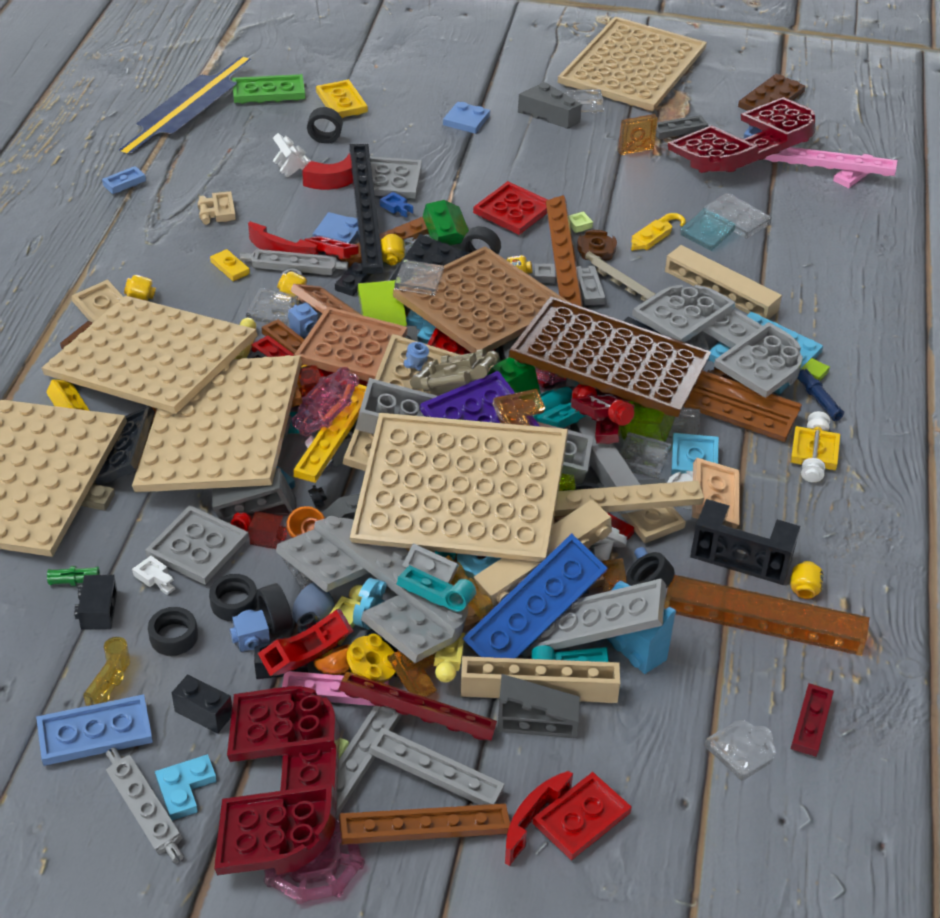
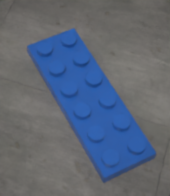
M571 533L463 637V641L479 657L517 659L608 568Z

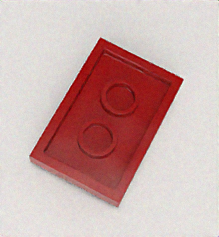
M591 772L534 816L533 825L572 861L631 813L632 806L594 772Z

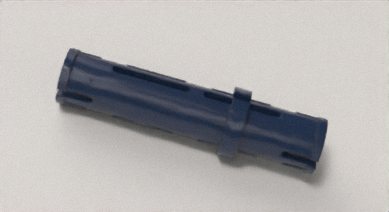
M808 369L800 370L797 379L805 386L806 392L816 399L833 421L841 419L844 411L824 390L823 384L816 380Z

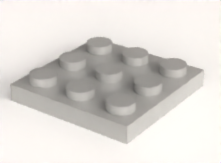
M370 156L375 196L385 197L395 192L405 199H416L422 160Z
M189 505L150 544L145 552L146 557L152 556L165 566L206 585L249 538L247 531Z

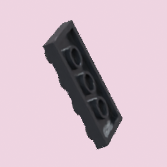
M151 406L125 416L127 423L94 481L97 485L112 483L117 478L126 474L131 475L137 470L155 414Z

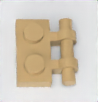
M231 191L212 193V198L199 197V216L203 224H209L211 218H216V222L236 220Z

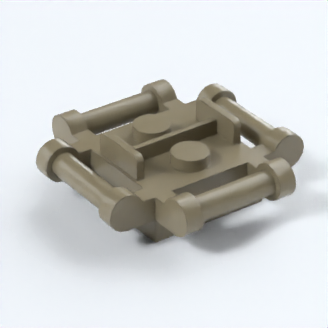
M480 349L470 354L452 357L450 355L442 356L440 364L437 359L433 362H426L422 366V371L411 378L410 385L414 389H422L424 392L430 391V394L433 395L447 393L470 382L484 378L488 374L489 368L498 362L499 355L495 351L486 353L485 349Z

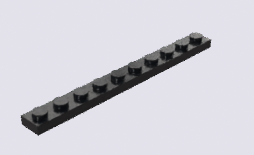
M350 144L349 151L363 274L383 273L369 144Z

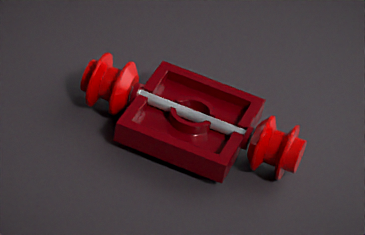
M578 384L573 390L571 407L580 411L582 415L590 416L592 420L603 421L605 417H609L612 422L624 426L629 424L634 417V405L614 395H597L594 387Z

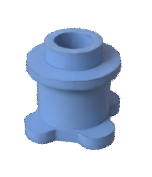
M421 342L410 343L407 347V360H404V366L422 371V366L428 359V347Z

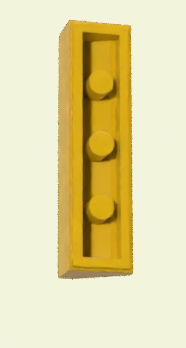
M51 380L47 389V395L54 406L90 411L73 383L63 380Z

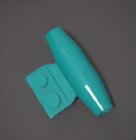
M569 387L545 391L523 402L537 422L563 429L587 416L580 414V411L571 407L573 391Z

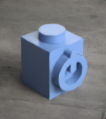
M307 302L298 306L295 304L293 308L288 310L290 329L303 339L308 336L318 321V313Z
M246 610L238 616L232 617L234 628L229 629L232 643L238 644L240 652L254 650L255 646L270 642L269 628L262 610L256 612Z

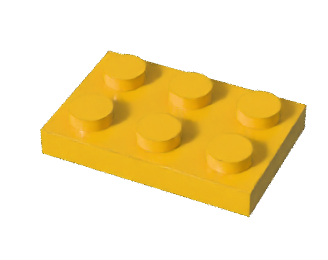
M349 79L316 86V93L324 105L337 111L342 118L368 112L367 104Z

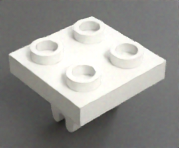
M279 133L273 137L280 148L273 162L275 164L278 163V166L281 168L280 172L282 174L285 173L286 177H289L298 169L303 170L311 161L299 145L296 147L293 145L294 143L289 137H283Z

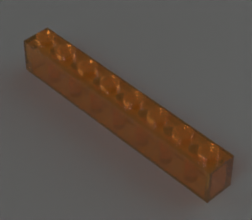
M674 575L673 581L668 586L664 608L671 607L675 609L676 615L860 656L863 654L867 641L870 617L679 575Z

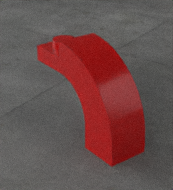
M350 153L344 160L334 164L310 161L302 170L303 186L319 190H331L352 184Z
M336 609L306 631L290 638L277 639L260 651L258 655L270 676L284 674L332 650L338 645L340 640L352 633L353 629L341 609Z

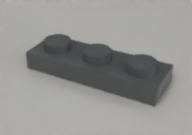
M701 115L652 123L651 130L658 139H666L668 137L694 133L708 127V123Z

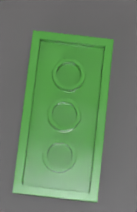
M303 74L232 78V81L237 83L233 86L234 103L298 101L305 99Z

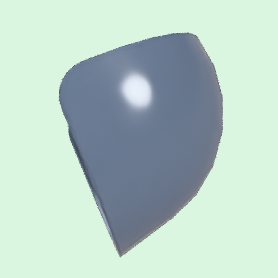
M314 582L310 583L299 593L292 609L294 621L297 623L298 619L308 612H314L321 619H324L335 607L333 597L328 591L325 592Z

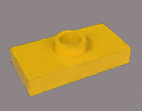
M228 249L210 256L211 263L232 281L250 274L249 267Z

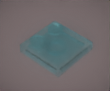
M704 208L681 228V235L713 251L735 230L736 224Z

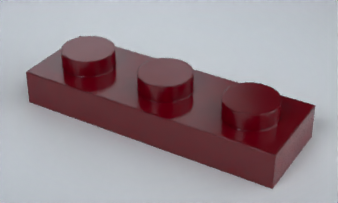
M808 683L790 749L817 757L834 690Z

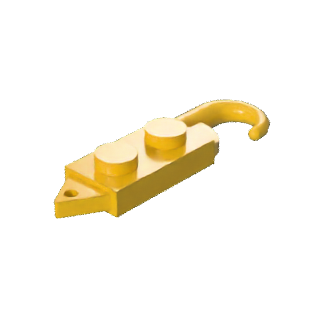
M668 213L659 220H654L632 236L631 251L650 249L671 234L672 225L669 221L679 220L681 221L680 226L683 227L686 223L685 218L678 213Z

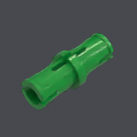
M70 566V569H48L47 582L49 585L70 584L71 586H77L78 583H83L84 575H100V569L98 567L77 568V566Z

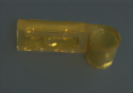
M112 637L104 643L106 663L83 694L86 706L108 702L110 693L115 686L122 682L124 672L130 664L128 645L124 638Z

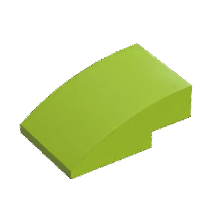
M399 280L359 283L358 298L361 315L407 326L404 304L393 297V290L400 287Z

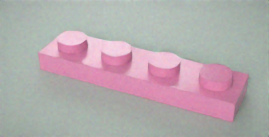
M292 671L284 674L282 687L302 686L316 690L317 695L323 698L326 697L333 703L375 706L369 700L360 697L351 698L345 692L339 691V686L344 676Z

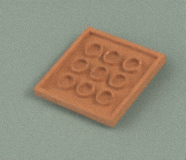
M327 306L294 356L300 355L302 364L306 366L316 367L368 382L369 378L375 379L392 334L405 338L407 327Z

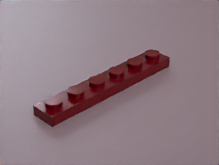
M347 671L339 686V691L345 692L351 698L360 697L369 700L375 706H387L395 709L400 714H411L420 717L421 720L427 723L436 722L445 725L451 731L469 733L478 740L487 739L491 741L497 724L496 720Z

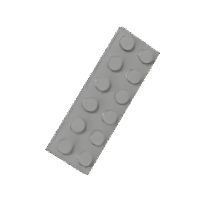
M657 579L579 598L522 655L524 657L531 656L532 649L541 645L550 646L557 650L662 626L666 592L665 582L662 579Z

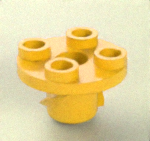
M370 634L369 636L355 639L347 651V662L353 674L381 683L388 681L394 675L399 664V657L377 634Z

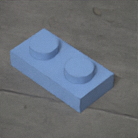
M136 166L102 179L103 186L112 194L119 193L122 190L137 186L146 181L145 174Z

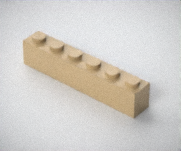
M682 245L667 255L665 272L692 286H704L721 293L734 301L735 307L747 314L754 312L768 320L779 311L781 294Z
M593 499L553 524L548 555L571 533L589 549L591 545L605 539L612 532L611 517ZM501 558L474 576L476 592L493 609L541 562Z
M462 656L461 697L499 698L501 674H505L579 696L581 702H618L620 667L619 663Z

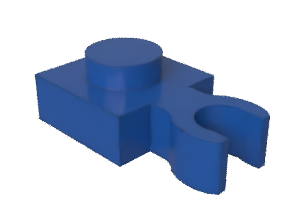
M395 192L380 199V206L393 214L397 211L403 217H408V212L413 214V205L408 204L407 199Z

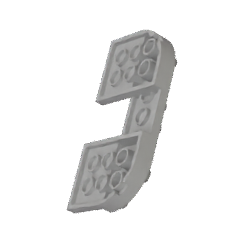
M683 285L671 286L633 309L632 316L664 336L685 343L703 331L730 347L731 349L715 359L714 367L765 398L785 383H794L799 376L803 359L799 343L790 334L768 322L762 326L735 310L734 301L713 289L695 285L694 288H683Z
M328 516L326 519L315 521L313 530L277 544L276 553L325 592L368 573H371L378 580L386 582L387 586L397 593L398 596L364 611L361 620L414 663L453 644L463 632L468 615V605L462 611L456 612L447 607L432 603L396 585L398 576L406 569L402 565L409 551L400 547L351 543L350 534L354 519Z

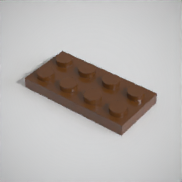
M775 74L739 100L738 107L749 111L782 97L793 101L805 92V85L800 84L796 80L788 79L782 74Z

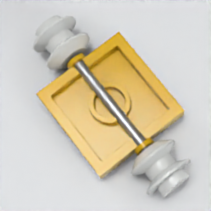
M820 411L813 412L808 416L807 428L796 426L794 431L790 463L802 465L801 476L808 482L821 481L824 478V470H836L838 463L840 434L828 432L830 417Z

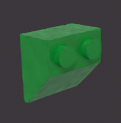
M446 200L431 202L425 205L422 217L430 237L449 246L461 244L469 230L460 207Z
M508 357L492 366L487 374L499 371L522 403L541 394L535 366L519 363L515 359Z

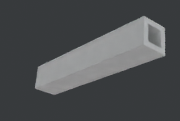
M587 415L577 423L570 424V431L593 436L589 464L605 488L640 485L613 443L596 444L595 420H592ZM639 510L620 511V513H621V514H626V513L635 512V511H639Z

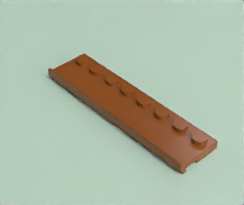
M702 371L684 408L786 442L801 411L802 404L774 394H770L765 398L741 383Z

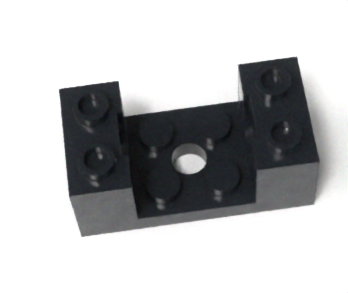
M706 499L696 523L690 558L784 585L801 526L777 519L770 539L724 526L730 505ZM737 550H742L746 554L739 553Z

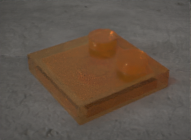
M655 114L621 120L618 147L620 155L654 149L658 117Z

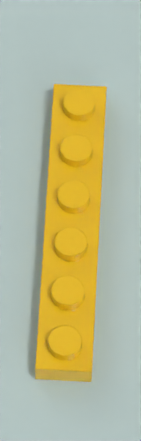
M356 383L350 385L294 468V477L313 483L317 482L358 419L367 386Z

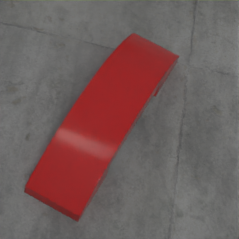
M251 221L248 223L249 239L261 250L318 255V245L302 239L295 243L267 233L266 226Z
M566 771L546 780L535 788L518 807L507 833L505 864L510 866L525 848L527 835L525 829L533 821V817L541 811L546 803H553L572 788V772Z

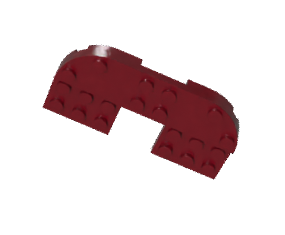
M782 97L741 114V121L759 128L762 132L741 139L711 125L668 142V150L690 160L691 168L697 169L700 173L709 171L734 172L737 168L763 160L772 154H778L780 151L801 142L809 141V138L814 135L816 130L815 113L804 105Z
M287 686L234 694L227 750L229 762L283 755L280 791L222 799L214 866L217 876L271 868L275 869L277 875L295 872L314 860L331 840L336 825L340 728L331 702L326 697L323 698L317 695L316 690L302 686Z

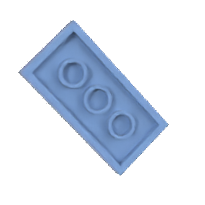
M144 694L36 717L43 766L102 754L108 750L111 752V748L121 750L153 743Z

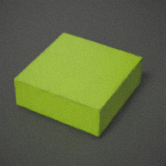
M811 358L801 370L808 369L816 380L821 381L829 373L830 366Z

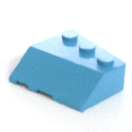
M619 581L616 583L612 590L628 587L630 585L626 584L623 581ZM671 607L664 608L662 626L606 639L617 651L627 657L634 667L646 674L668 658L676 610Z

